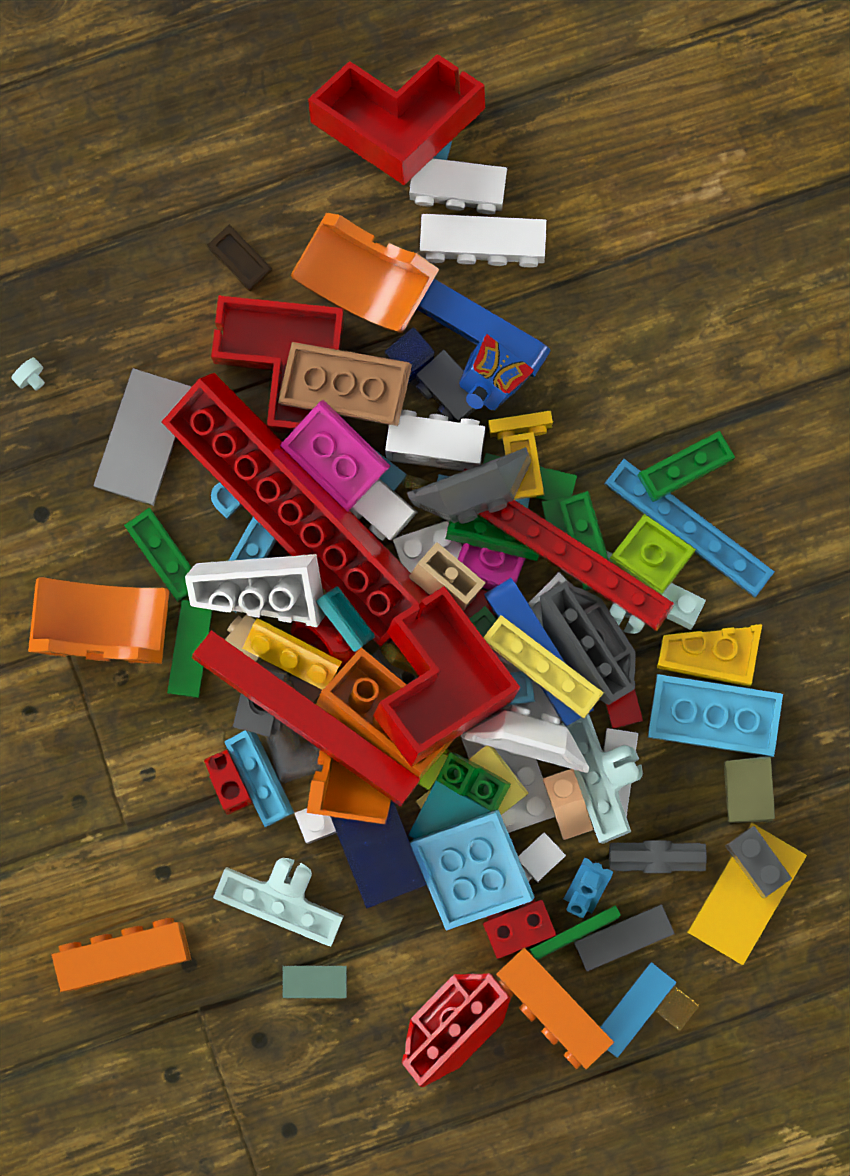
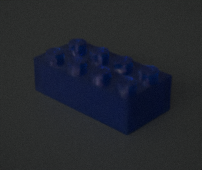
M392 800L386 824L331 817L366 909L426 886Z

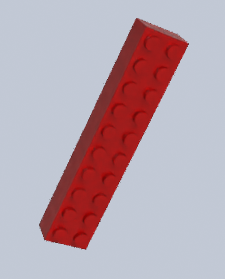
M215 372L199 378L161 421L291 556L317 555L322 588L329 592L336 586L339 587L374 633L375 637L373 640L380 647L392 640L387 631L393 618L415 604L419 606L421 600L429 596L425 590L409 578L411 573L350 510L347 512L280 446L282 441Z

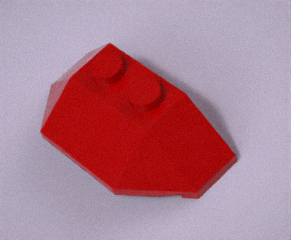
M490 973L454 974L410 1019L402 1064L418 1085L425 1087L459 1069L503 1024L511 1000L510 995Z

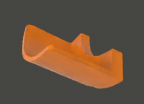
M326 213L292 271V279L329 302L370 323L393 332L403 333L439 269L417 253L404 250L390 243L387 247L377 242L374 243V235L356 226L341 215Z
M38 577L35 584L28 652L60 657L81 656L86 657V660L110 662V659L128 661L129 663L162 664L169 590L166 588L94 585Z
M320 750L317 764L323 765L322 772L315 771L313 780H311L307 813L386 824L391 800Z

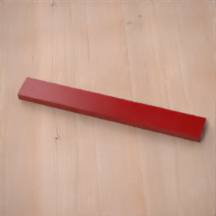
M514 499L508 502L507 506L502 510L496 512H489L487 510L477 514L655 631L660 628L675 606L666 597Z
M212 630L192 654V659L400 807L420 782L419 777Z

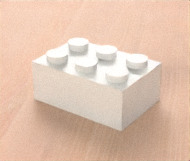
M402 410L399 425H389L385 449L386 459L389 461L463 471L465 468L469 470L481 465L485 426H479L480 422L477 420L461 419V422L458 423L448 421V417L444 415L430 414L429 418L416 417L417 413L414 411Z

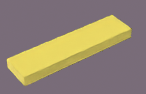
M500 615L483 637L493 651L583 719L604 693L502 615Z

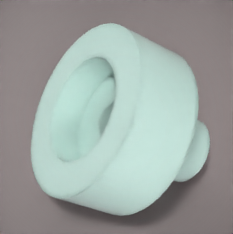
M33 357L23 363L15 371L11 379L20 388L30 384L37 391L45 383L38 376L43 370V366Z

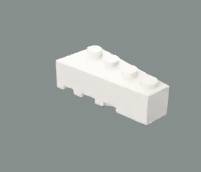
M316 554L196 563L185 576L190 605L193 607L229 613L231 611L247 613V616L258 618L261 615L278 618V621L288 623L292 621L304 622L306 626L318 627L326 615L316 602L323 596Z

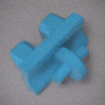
M584 858L564 897V900L569 902L566 910L580 918H584L587 911L593 913L611 879L613 871L603 869L600 863L593 864L589 859Z

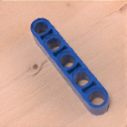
M433 279L416 309L475 345H478L485 335L488 334L534 369L530 377L536 376L551 351L549 347L436 279Z
M512 578L507 579L484 594L497 618L502 615L564 662ZM541 687L566 727L582 718Z

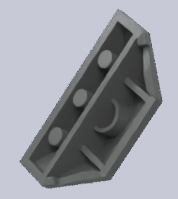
M525 447L422 488L407 492L413 505L453 523L458 521L461 524L468 523L476 519L479 513L487 510L489 512L502 510L507 506L508 502L513 501L532 460Z
M567 581L540 596L544 630L564 662L604 692L599 700L609 705L634 690L635 650L603 600L583 589L574 587L573 584Z

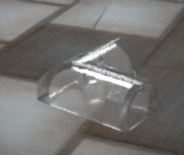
M283 724L281 731H276V735L266 736L280 784L315 774V771L322 772L323 765L317 764L320 749L310 742L301 744L298 733Z

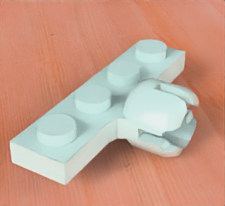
M607 551L608 558L610 559L612 553ZM671 583L662 595L675 604L666 618L692 630L706 600ZM614 603L609 610L618 625H620L624 616L630 618L623 632L630 634L638 633L645 624Z
M587 714L584 719L580 718L567 726L589 766L588 773L574 770L598 841L604 844L631 832L619 798V790L628 784L640 780L643 776L642 765L636 766L635 762L639 760V757L630 746L622 745L608 752H603L590 715Z
M281 858L275 863L267 882H261L228 867L224 869L214 894V899L327 946H332L344 915L312 903L305 898V891L312 876L311 869L306 865L300 863L295 870L293 878L288 876L295 860Z

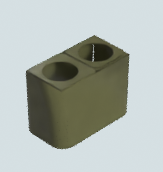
M771 757L724 762L728 823L775 822L773 821L775 819Z

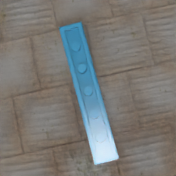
M623 459L604 485L641 513L646 514L696 549L695 553L755 598L774 571L671 493L652 502L637 476L641 471Z

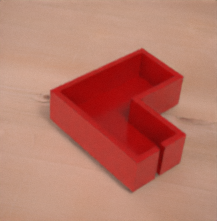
M438 54L397 92L349 61L308 99L310 121L396 181L405 185L485 109V85L464 71L459 74L457 66Z
M218 295L215 319L217 329H214L211 358L213 363L218 365L273 370L267 427L272 432L291 434L311 412V410L284 406L278 403L292 342L341 350L345 316L344 309Z
M445 586L421 600L419 606L415 604L393 618L387 634L420 677L379 702L373 716L412 767L512 702L521 687Z

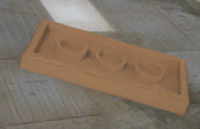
M292 342L278 403L284 406L312 411L321 400H324L340 416L398 426L412 364L404 361Z

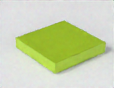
M644 514L612 554L609 561L663 595L693 556L696 549Z

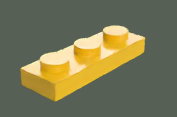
M258 618L253 623L242 648L322 690L336 676L342 661Z

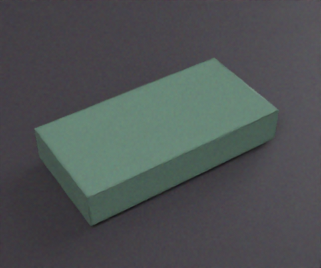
M283 966V998H347V966Z

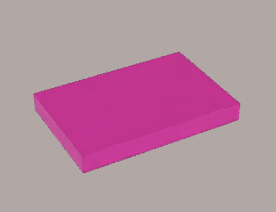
M321 400L280 445L347 512L391 467L324 400Z

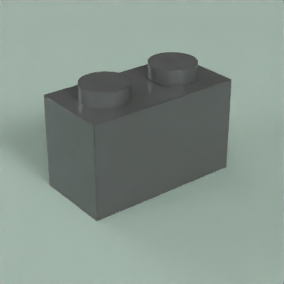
M443 350L416 374V381L419 383L416 388L427 400L432 397L440 405L437 410L441 415L447 416L448 421L453 420L460 423L461 419L468 418L476 409L468 405L466 401L468 392L462 389L459 384L464 371Z
M755 826L749 828L725 845L762 898L767 897L792 879Z

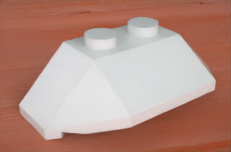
M512 705L511 710L502 708L462 734V737L469 741L588 773L589 766L568 728L560 724L561 718L543 713L540 719L529 716V709Z

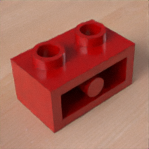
M533 899L531 902L517 906V910L507 914L504 910L487 916L488 921L482 924L496 959L556 936L543 900L536 902Z

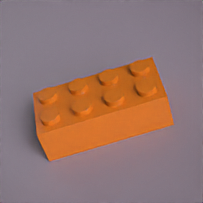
M361 647L321 691L316 705L421 779L454 740L411 767L373 716L379 702L407 684Z
M170 917L152 922V929L144 930L143 926L139 925L121 930L122 936L113 938L112 934H103L90 938L91 944L82 946L81 942H72L58 946L59 952L52 954L60 992H69L192 960L183 923L175 922L174 918Z
M525 948L496 974L500 979L499 983L510 997L515 995L523 1003L518 1008L531 1022L537 1018L545 1026L541 1031L543 1035L553 1045L559 1041L565 1047L567 1052L563 1056L576 1069L582 1065L586 1070L614 1043Z

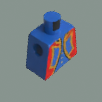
M486 334L471 353L459 384L462 389L468 392L466 401L469 406L474 409H480L485 405L490 410H496L523 385L534 369Z

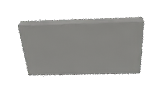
M134 368L132 369L93 485L95 488L154 506L176 441V437L161 421L190 390L191 386Z

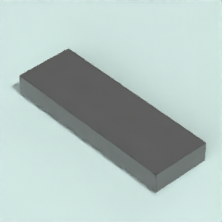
M661 904L577 940L574 944L587 972L675 933Z

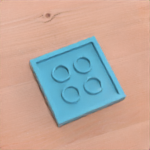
M499 809L413 839L410 842L446 930L531 902L535 898Z

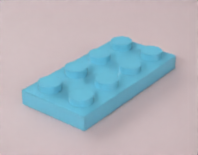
M657 674L647 738L774 757L783 694Z

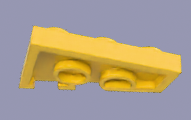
M762 624L751 625V627L734 629L732 627L723 628L719 631H696L664 635L657 668L750 687Z

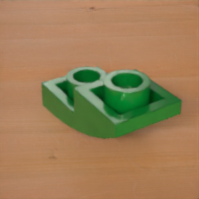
M454 752L449 753L436 778L437 781L460 796H468L491 812L498 810L511 783Z

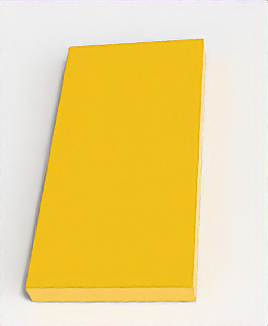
M753 823L750 824L748 829L755 826L792 879L767 897L762 898L731 856L687 932L740 965H744L807 856Z

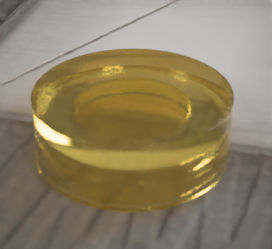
M405 475L403 486L404 488L415 490L434 482Z

